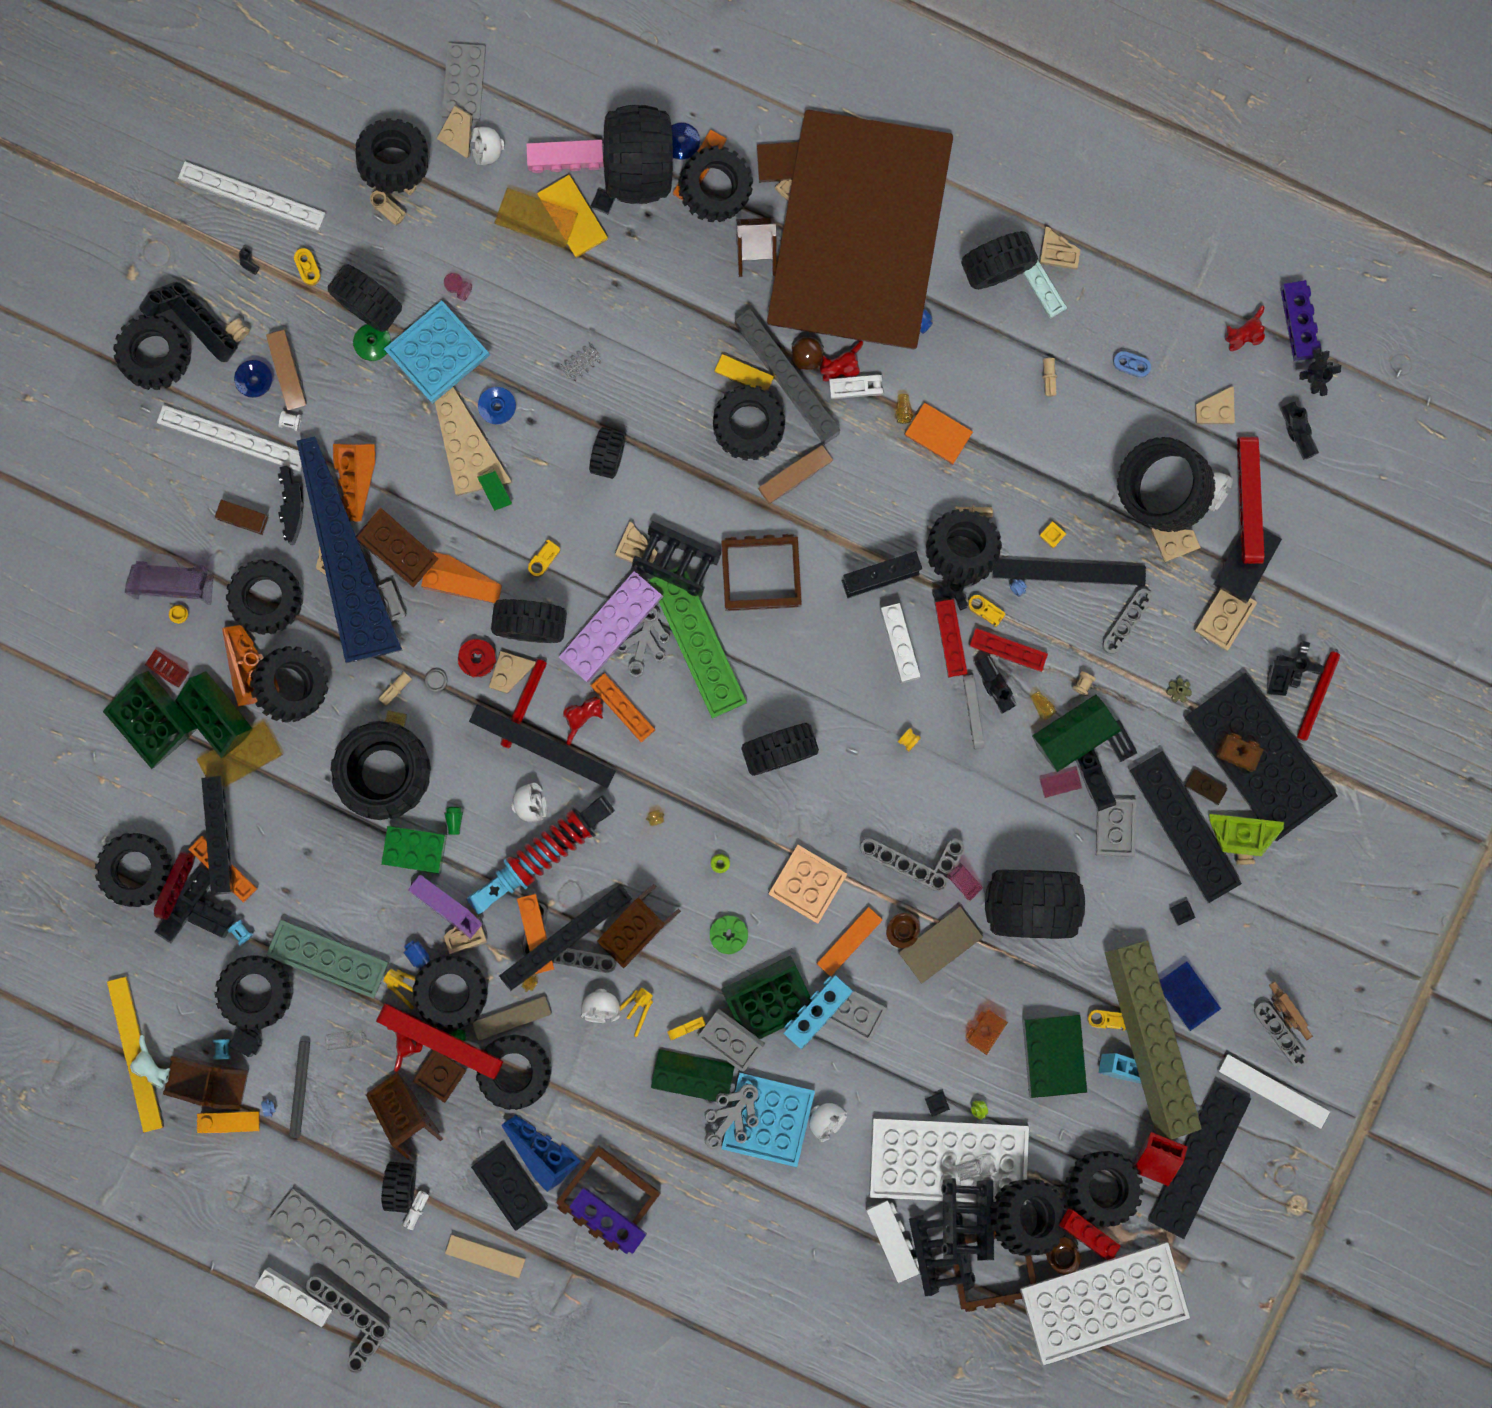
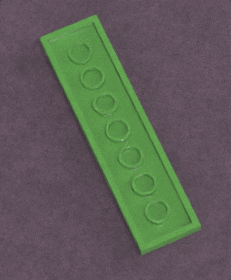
M680 566L669 571L676 574ZM686 571L683 577L691 581ZM657 577L650 579L651 586L664 596L659 601V604L711 718L714 719L747 704L699 597L692 596L686 590Z

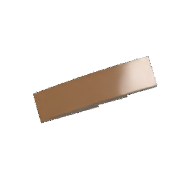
M285 329L266 334L287 410L306 406Z
M821 445L759 487L758 490L768 504H770L830 464L833 459L823 445Z

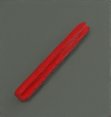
M1330 652L1323 674H1321L1297 735V738L1302 741L1308 740L1340 659V654L1337 652Z
M541 659L536 661L513 713L511 721L519 725L547 665L545 661ZM502 738L500 744L509 749L512 742Z

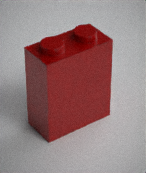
M1150 1132L1136 1156L1133 1167H1137L1139 1175L1169 1186L1184 1162L1187 1146Z

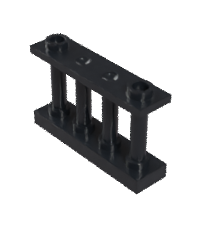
M652 521L647 534L650 535L651 539L642 557L634 556L632 566L639 572H646L682 588L692 596L702 597L705 589L704 586H701L702 580L710 565L714 564L717 566L722 552ZM661 540L669 546L659 566L648 562L657 542ZM675 549H681L686 554L677 573L666 570ZM696 556L701 558L703 563L694 581H690L683 576L692 557Z
M917 551L844 574V579L841 582L846 597L849 599L919 576L922 566Z
M956 1178L943 1179L941 1191L943 1194L942 1253L944 1260L957 1259V1253L977 1254V1261L994 1260V1231L991 1228L993 1221L990 1219V1213H993L991 1205L994 1202L993 1180L976 1181L977 1186L956 1185ZM956 1193L976 1194L977 1206L956 1205ZM956 1213L976 1214L977 1226L956 1225ZM956 1233L977 1234V1246L957 1245Z
M956 1213V1225H963V1217L960 1213ZM916 1215L909 1218L925 1297L938 1293L939 1288L944 1286L963 1284L964 1291L975 1287V1275L971 1270L968 1254L957 1253V1259L934 1260L932 1258L931 1249L942 1247L943 1238L936 1240L928 1239L927 1229L942 1227L943 1218L929 1221L924 1219V1215ZM956 1233L957 1245L966 1246L964 1234ZM959 1264L961 1276L943 1279L936 1278L935 1268Z

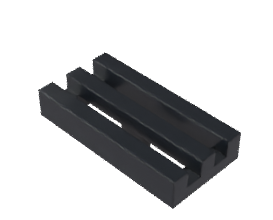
M1117 720L1116 722L1121 728L1120 732L1131 753L1126 749L1118 733L1114 736L1125 756L1122 757L1112 737L1108 739V742L1119 762H1122L1137 754V751L1120 720Z

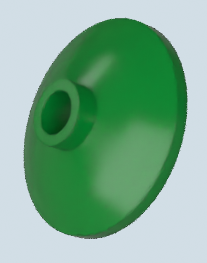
M368 324L360 327L353 339L356 353L367 361H377L385 357L387 353L384 348L391 343L388 331L380 332ZM374 338L375 341L374 343L369 344L368 339Z

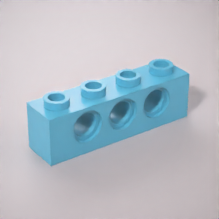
M830 976L823 983L824 989L821 992L817 990L810 998L812 1002L808 1006L804 1005L797 1012L799 1017L795 1021L791 1019L784 1027L786 1031L783 1034L800 1049H803L854 992L838 976ZM828 991L835 993L836 997L833 1002H828L825 998ZM816 1005H819L823 1010L819 1017L814 1016L812 1012ZM802 1020L809 1022L810 1026L807 1031H802L799 1027Z

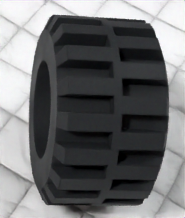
M605 427L598 431L589 464L591 474L610 479L616 476L624 451L625 433Z
M390 1161L387 1164L381 1195L384 1211L408 1213L411 1209L416 1177L414 1164Z

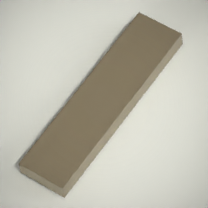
M544 996L472 1022L477 1039L480 1041L549 1016L551 1011Z

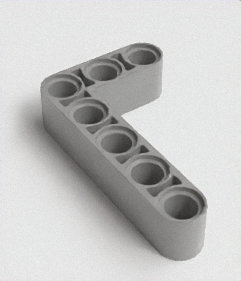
M873 839L864 840L860 844V851L864 856L933 891H941L947 886L962 856L964 844L958 839L949 841L934 870ZM870 842L873 844L874 851L872 853L864 851L863 846L865 843ZM952 843L959 844L960 851L958 853L951 852L950 845ZM883 851H888L891 854L890 861L885 862L881 859ZM900 860L908 862L907 870L899 869L898 862ZM943 860L951 862L950 870L942 869L941 863ZM918 868L925 870L926 875L924 879L916 877L915 872ZM935 877H940L943 880V885L940 888H936L933 885Z
M314 1275L306 1283L307 1291L366 1334L347 1361V1369L351 1373H359L364 1369L389 1334V1325L321 1275ZM313 1280L320 1281L321 1288L319 1290L312 1287ZM329 1291L336 1293V1301L328 1299ZM344 1303L352 1305V1312L349 1313L344 1310ZM361 1314L367 1315L369 1319L367 1324L360 1322L359 1316ZM382 1326L385 1331L384 1335H377L375 1327ZM365 1342L372 1344L373 1350L371 1352H367L364 1349L363 1344ZM352 1359H359L361 1367L355 1368L352 1365Z

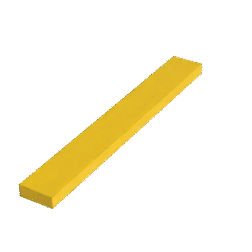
M127 977L107 981L143 1133L163 1128L154 1085L148 1082L146 1076L139 1077L130 1069V1064L141 1052L139 1044L141 1032Z

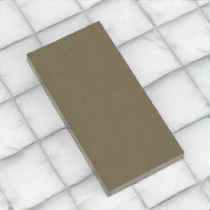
M959 906L918 937V940L912 946L902 949L899 955L922 984L982 939L983 936Z

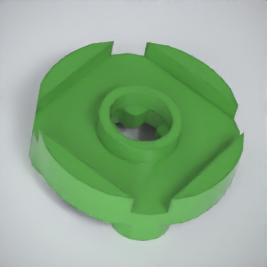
M723 916L717 919L711 926L710 941L719 952L734 954L746 945L748 930L739 918ZM728 929L731 930V933L735 934L734 938H730V941H727L726 937L723 936V933L727 932Z

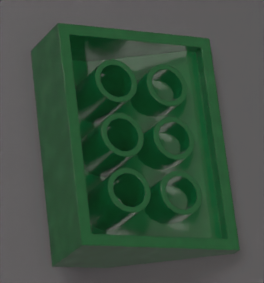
M149 671L136 675L103 710V713L151 769L155 768L198 729Z
M791 955L721 989L736 1022L759 1039L784 1028L791 1019L795 1021L799 1017L797 1012L804 1005L808 1006L812 1002ZM816 1007L813 1008V1013L817 1012Z
M1069 1015L1022 1019L1029 1097L1038 1098L1087 1093L1081 1016Z

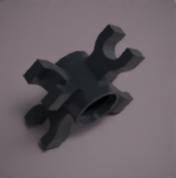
M1320 348L1313 350L1315 362L1310 364L1308 371L1300 372L1299 380L1308 379L1309 383L1314 382L1311 393L1316 394L1320 390V396H1325L1328 394L1326 383L1332 379L1333 374L1341 373V365L1333 366V362L1327 363L1330 351H1323L1321 355Z
M948 579L947 586L933 591L932 595L935 601L947 595L955 598L961 611L968 606L962 593L964 588L975 584L970 582L969 585H963V583L959 582L960 590L953 591L950 588L953 581Z
M1300 642L1298 655L1295 658L1279 655L1276 658L1279 661L1293 662V675L1289 687H1300L1302 673L1305 671L1318 675L1323 674L1324 666L1310 663L1307 657L1310 646L1309 642ZM1297 660H1301L1304 663L1302 670L1296 667Z

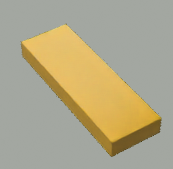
M723 354L714 371L742 385H750V387L755 388L756 385L760 386L764 391L766 389L769 390L774 376Z

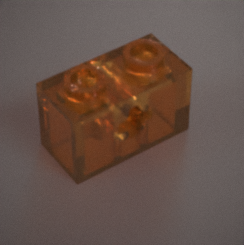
M1235 733L1225 735L1216 757L1250 772L1255 771L1264 750L1259 747L1260 744L1250 740L1245 742L1241 740L1242 737ZM1242 747V751L1245 753L1239 755V751H1237L1236 749Z
M988 1009L985 1012H980L976 1019L978 1021L975 1028L971 1027L965 1036L968 1038L966 1040L968 1044L985 1055L989 1053L1008 1023ZM988 1026V1031L990 1032L989 1035L985 1034L984 1036H982V1031L980 1029L982 1027L986 1028Z

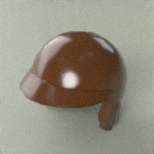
M813 337L800 338L792 346L793 364L804 370L818 368L824 352L822 345Z
M911 913L897 914L887 926V939L897 948H908L918 940L920 923L916 916Z
M1066 1237L1059 1238V1245L1053 1247V1250L1049 1253H1046L1048 1263L1059 1274L1073 1273L1079 1268L1081 1263L1079 1248L1071 1239Z

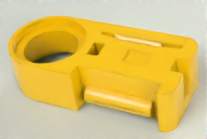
M546 540L545 545L528 565L530 574L534 577L544 575L560 553V548L550 540ZM534 563L542 565L543 568L540 573L532 571Z
M974 595L968 601L969 610L978 617L982 615L981 617L989 623L995 624L994 627H997L1005 616L1004 611L980 595ZM972 600H981L982 607L974 609L971 605Z
M1092 1010L1087 1016V1021L1092 1027L1105 1029L1122 1028V1031L1126 1030L1122 1013ZM1094 1013H1099L1102 1016V1021L1099 1024H1094L1091 1021V1016Z
M703 1016L667 1031V1034L671 1041L706 1026Z

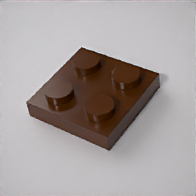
M433 1050L413 1082L446 1103L467 1070L447 1056Z

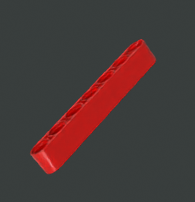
M1238 437L1237 458L1243 564H1263L1264 537L1259 438Z
M384 1003L376 1019V1022L489 1078L496 1079L504 1062Z

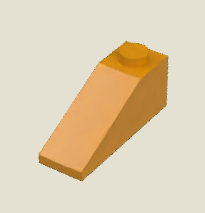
M260 1111L197 1113V1133L260 1131Z

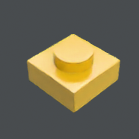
M1052 521L1039 537L1053 549L1064 538L1066 533Z

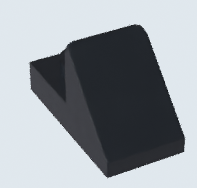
M1273 661V665H1270L1268 670L1267 694L1286 696L1294 667L1293 662Z

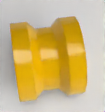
M909 728L897 742L903 744L909 752L921 737L915 735L913 730Z

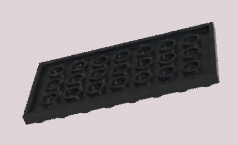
M1246 672L1184 717L1185 721L1257 818L1260 820L1284 822V829L1275 839V842L1338 797Z

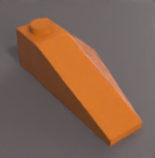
M333 444L334 468L338 469L340 479L337 480L338 486H342L344 494L342 496V503L349 520L360 522L375 465V444Z
M432 552L439 559L423 576L421 584L423 589L489 603H495L499 600L502 589L501 584L450 555Z
M241 625L222 628L237 704L238 706L255 704L258 701L256 697L252 698L251 692L254 691V688L250 687V681L253 680L251 675L253 670L257 668V663L264 657L258 653L253 646V641ZM274 676V685L277 692L279 693L280 690L277 683L276 676Z

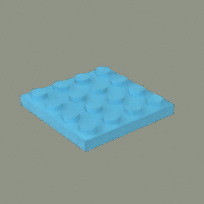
M442 300L384 348L386 353L432 404L490 356L489 352Z
M739 1072L735 1092H739L740 1088L746 1084H751L758 1090V1097L754 1101V1110L759 1123L756 1127L748 1126L746 1123L748 1115L745 1105L741 1110L743 1131L747 1135V1140L744 1143H738L735 1140V1125L733 1121L725 1132L721 1149L797 1167L815 1091ZM747 1092L746 1097H750L752 1092ZM738 1100L733 1101L732 1106H735ZM751 1118L749 1123H754L755 1118ZM739 1134L738 1139H742L743 1134Z

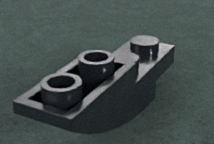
M282 466L280 467L281 473H278L280 484L284 485L285 491H282L284 503L287 502V504L280 506L281 511L278 514L280 522H284L285 530H282L284 540L288 541L290 545H295L303 519V492L299 482L293 483L290 468Z
M1093 749L1077 759L1076 763L1087 791L1099 812L1115 806L1116 800Z

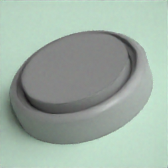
M431 670L425 677V684L431 691H441L447 685V676L441 670Z

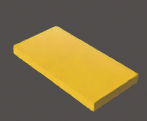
M570 175L537 193V196L575 258L608 240V237Z

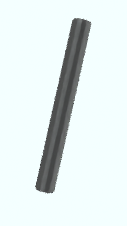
M300 1041L298 1048L289 1136L293 1138H299L301 1135L310 1050L309 1041Z

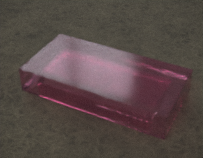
M1077 770L1040 779L1044 798L1082 788Z
M961 863L947 876L969 901L983 889Z

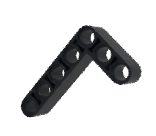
M173 282L149 291L139 306L140 311L150 317L172 309L221 362H228L238 348L236 341L187 287L180 282Z

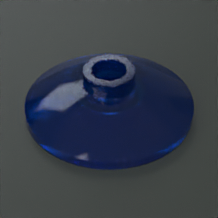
M687 123L671 125L673 158L678 160L691 158L700 147L698 131ZM682 136L685 138V140L683 142L678 141V138Z
M248 360L242 363L234 375L236 388L247 397H260L272 385L271 370L265 363L258 360ZM257 377L258 381L256 383H252V378Z

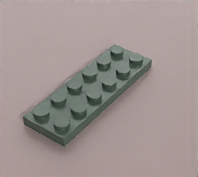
M280 920L266 954L267 957L375 999L389 964L387 961L283 920Z

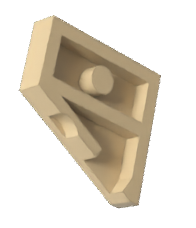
M454 106L437 137L439 141L466 158L470 157L469 145L472 115L458 106Z
M1046 227L1040 264L1077 270L1080 249L1068 243L1062 236L1060 237L1051 231V228Z
M1230 387L1196 404V424H1234V387Z
M629 522L615 553L616 557L633 563L634 556L641 558L648 545L647 539L640 534L633 523ZM655 549L648 562L654 563L658 554Z

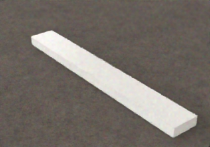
M186 161L178 177L182 182L319 232L326 217L325 212Z
M165 405L162 406L157 423L281 466H288L290 469L299 472L302 471L298 450Z

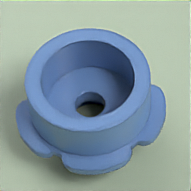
M1013 579V582L1009 585L1013 593L1018 597L1026 594V584L1021 579Z
M268 1098L266 1101L261 1102L264 1117H272V1113L276 1112L274 1102L269 1101Z

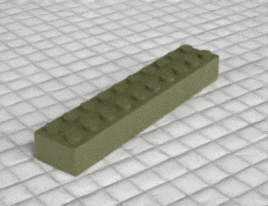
M1143 941L1104 952L1155 1133L1172 1140L1201 1130L1149 942Z

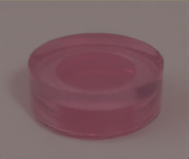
M450 273L444 278V286L447 291L457 293L463 287V280L459 274Z
M466 281L462 282L457 291V298L466 301L472 291V284Z

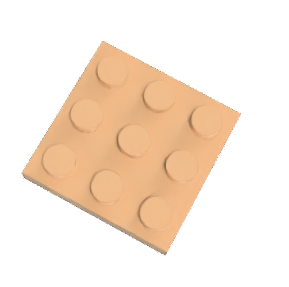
M797 845L768 895L818 924L847 873Z

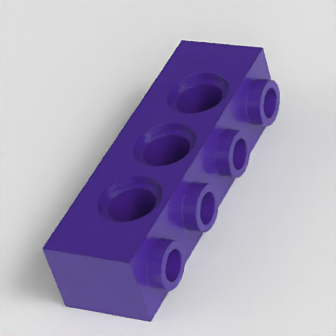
M1306 280L1285 283L1281 286L1280 291L1293 362L1314 358L1313 350L1321 349V343L1317 341L1316 337L1318 327L1317 323L1313 321L1314 306L1310 304V286H1307ZM1294 299H1300L1302 306H1297L1294 303ZM1303 317L1306 324H1300L1297 318ZM1301 335L1307 336L1309 343H1304L1301 340Z
M583 1187L569 1206L572 1209L571 1213L578 1219L583 1217L588 1221L586 1224L595 1231L598 1228L603 1232L602 1236L609 1242L614 1240L619 1244L618 1248L625 1254L629 1252L633 1254L647 1235L644 1230L586 1187ZM588 1205L596 1207L597 1212L595 1215H588L586 1213ZM610 1217L613 1222L610 1227L603 1226L602 1218ZM621 1228L628 1231V1237L625 1239H621L617 1235V1231Z

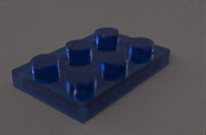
M1188 961L1159 980L1164 997L1188 1031L1193 1030L1221 1010V1007Z

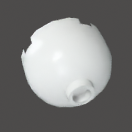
M477 127L473 129L471 142H475V149L472 148V153L476 164L488 165L497 161L501 155V150H504L503 139H500L499 134L490 127Z
M1214 473L1213 478L1216 483L1215 496L1212 500V505L1208 508L1213 512L1215 509L1218 510L1227 498V487L1231 488L1233 479L1223 473Z
M530 783L520 787L516 791L511 804L513 812L527 822L543 820L542 817H546L547 814L545 797L541 799L539 792L542 789L537 783Z
M596 989L595 992L585 997L581 1007V1017L585 1016L586 1021L605 1023V1019L610 1018L611 1022L616 1021L620 1017L619 1002L607 990Z
M833 1103L817 1105L810 1112L812 1116L809 1120V1126L813 1135L820 1142H825L830 1139L828 1135L831 1132L836 1133L844 1124L847 1112Z

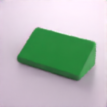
M495 469L477 477L494 511L512 504Z

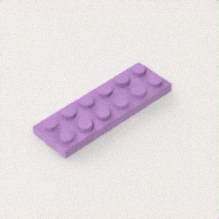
M634 571L559 658L588 683L664 596Z

